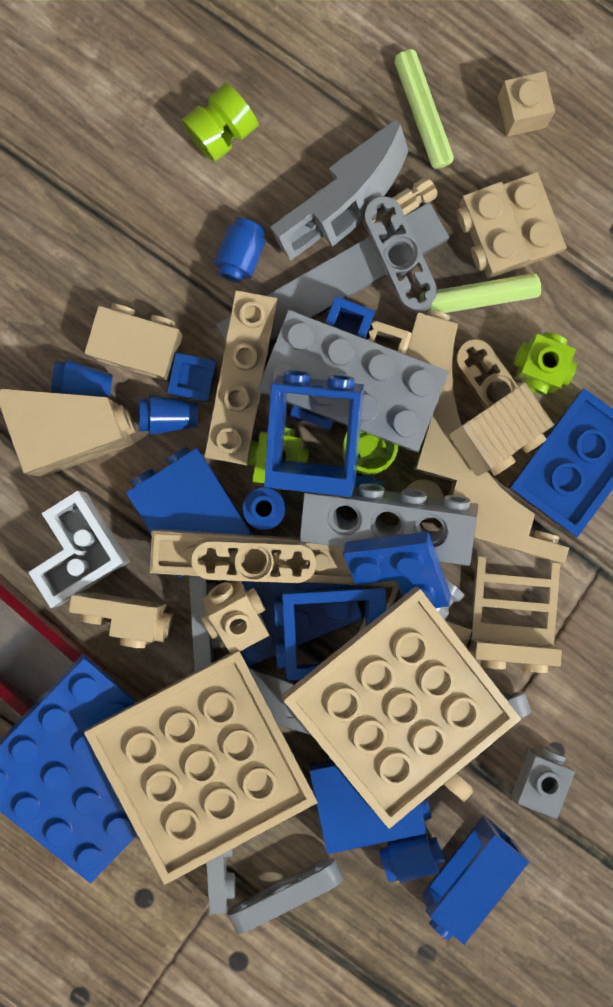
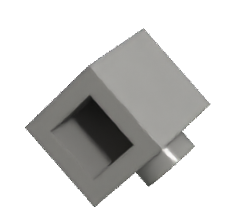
M544 747L541 753L528 749L511 796L519 805L558 819L575 771L565 764L567 757Z

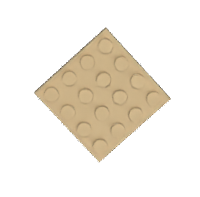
M417 586L281 696L286 705L388 829L521 720L517 712Z
M239 650L218 659L84 731L164 885L318 803Z

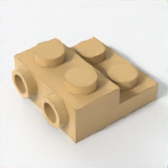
M538 172L506 184L502 182L464 195L461 199L460 208L457 209L458 221L464 233L470 232L475 247L471 248L474 263L479 271H485L488 280L564 252L567 248Z
M88 591L71 595L69 612L81 614L80 622L105 625L106 622H111L109 636L119 637L120 645L145 648V645H150L154 641L164 642L165 638H169L172 624V614L166 613L167 603Z

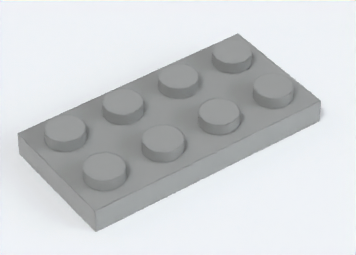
M288 310L257 390L260 393L271 396V384L278 375L284 376V371L288 370L305 371L311 374L310 379L328 380L329 375L354 377V383L365 384L360 431L418 453L449 371ZM287 393V403L348 426L350 399Z

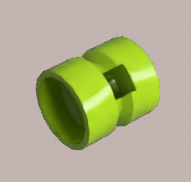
M224 83L207 97L208 106L198 105L180 120L185 131L196 146L213 163H216L232 149L231 141L233 139L242 141L259 127V123L250 107L228 83Z
M360 431L356 473L359 475H377L384 472L395 460L398 446ZM347 433L342 444V456L344 461L346 452Z

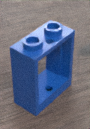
M284 371V376L278 375L271 384L264 487L352 497L356 483L365 384L354 383L355 378L346 375H329L328 380L310 379L311 374L305 371ZM287 393L350 399L344 467L283 460Z
M351 586L282 590L281 601H273L275 627L283 626L284 643L276 644L277 669H285L287 680L303 679L321 664L297 665L294 604L365 600L367 626L386 611L385 588L383 586Z
M485 816L480 818L422 892L427 907L425 911L431 918L430 926L446 940H450L454 936L464 945L529 863L516 841Z

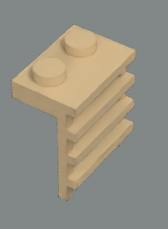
M477 556L476 573L474 575L475 589L472 600L473 613L470 624L472 632L468 651L474 659L481 660V667L506 669V662L523 663V671L548 673V666L561 667L562 649L554 646L561 563H551L550 578L546 579L485 573L486 557ZM484 582L549 587L548 603L483 598ZM482 607L547 612L546 628L481 622Z

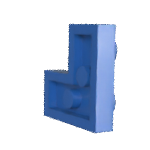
M428 531L345 543L343 555L356 585L396 580L402 596L417 586L435 608L449 607L451 593Z

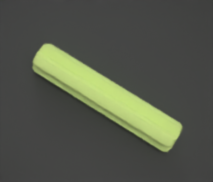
M414 49L402 51L396 55L395 65L431 166L434 169L446 167L452 163L454 156L417 53Z
M533 273L438 289L435 301L428 310L449 313L537 298L541 295V282L537 274ZM422 292L420 294V303L424 302V295L426 292Z

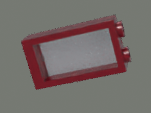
M0 574V698L23 716L83 653L103 671L107 668Z

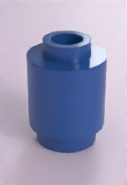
M240 217L235 218L233 225H228L213 261L214 265L219 268L218 274L221 277L235 283H241L242 279L252 278L266 243L263 238L266 231L261 225Z
M255 489L244 500V517L254 528L260 530L273 529L285 517V502L281 495L273 489ZM263 500L270 502L272 505V512L266 517H261L256 512L257 504Z
M427 831L426 834L389 842V847L380 850L382 864L390 883L399 880L403 884L438 873V863L444 861L437 836L429 838Z

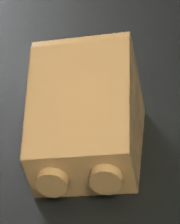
M11 389L0 390V408L24 474L45 477L134 445L130 434L136 433V428L129 410H124L122 405L116 404L108 397Z

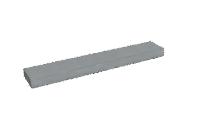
M430 202L405 216L422 255L449 240L450 237ZM390 225L385 228L387 238L380 239L382 243H385L390 237L394 236ZM399 230L395 235L404 233L402 230ZM370 236L267 295L268 297L278 298L270 343L278 338L288 310L313 319L332 307L335 296L346 300L388 276ZM401 244L393 246L388 253L390 261L397 266H405L413 258L411 250ZM231 316L216 324L225 341L227 340Z

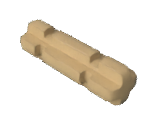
M424 177L414 183L412 190L407 188L393 197L401 206L405 216L417 210L420 206L419 204L425 205L436 198L437 189L428 177ZM383 209L377 211V218L373 222H382L386 228L388 224L390 225V219L394 214L392 212L386 214ZM364 219V220L362 221V223H363L364 228L366 229L365 219Z

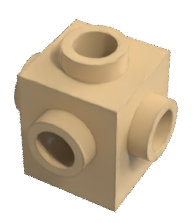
M241 581L224 582L215 586L207 596L202 598L207 614L201 616V619L213 639L220 636L230 654L238 650L242 651L269 636L260 614L266 609L254 588L247 591Z

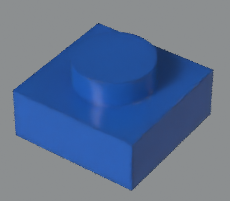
M176 353L167 393L177 397L209 403L217 361Z

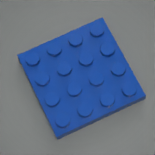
M83 653L0 739V812L91 884L137 836V833L84 731L92 725L133 705L138 700Z

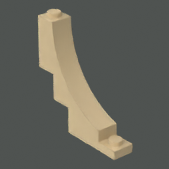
M427 310L426 314L418 312L413 323L412 336L405 355L447 370L449 374L420 446L413 471L450 481L452 485L449 495L464 496L470 499V503L479 504L474 534L475 540L551 562L565 564L569 547L558 544L560 537L535 530L534 537L529 536L535 514L515 501L497 484L488 472L479 476L475 475L473 469L469 467V463L464 460V455L459 452V448L450 439L449 434L462 426L457 412L452 378L453 348L458 324L450 322V316L440 311Z

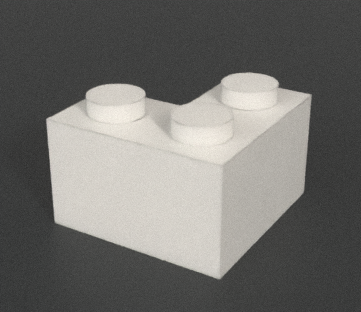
M76 491L42 513L64 550L28 573L50 608H54L69 601L71 595L85 591L130 561L87 492Z

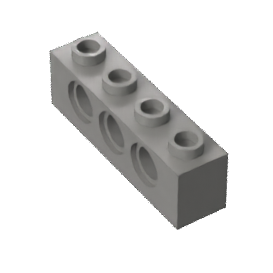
M371 483L354 487L352 497L311 492L304 493L301 542L344 548L346 542L428 531L440 562L470 566L479 504L470 503V499L467 497L447 495L444 499L427 497L426 492L416 489H405L401 493L384 491L385 488L383 486ZM338 507H352L357 512L358 518L352 520L345 519L340 515ZM392 512L399 517L400 523L397 525H387L381 520L379 514ZM426 518H436L442 523L443 528L438 531H429L422 525L421 521Z

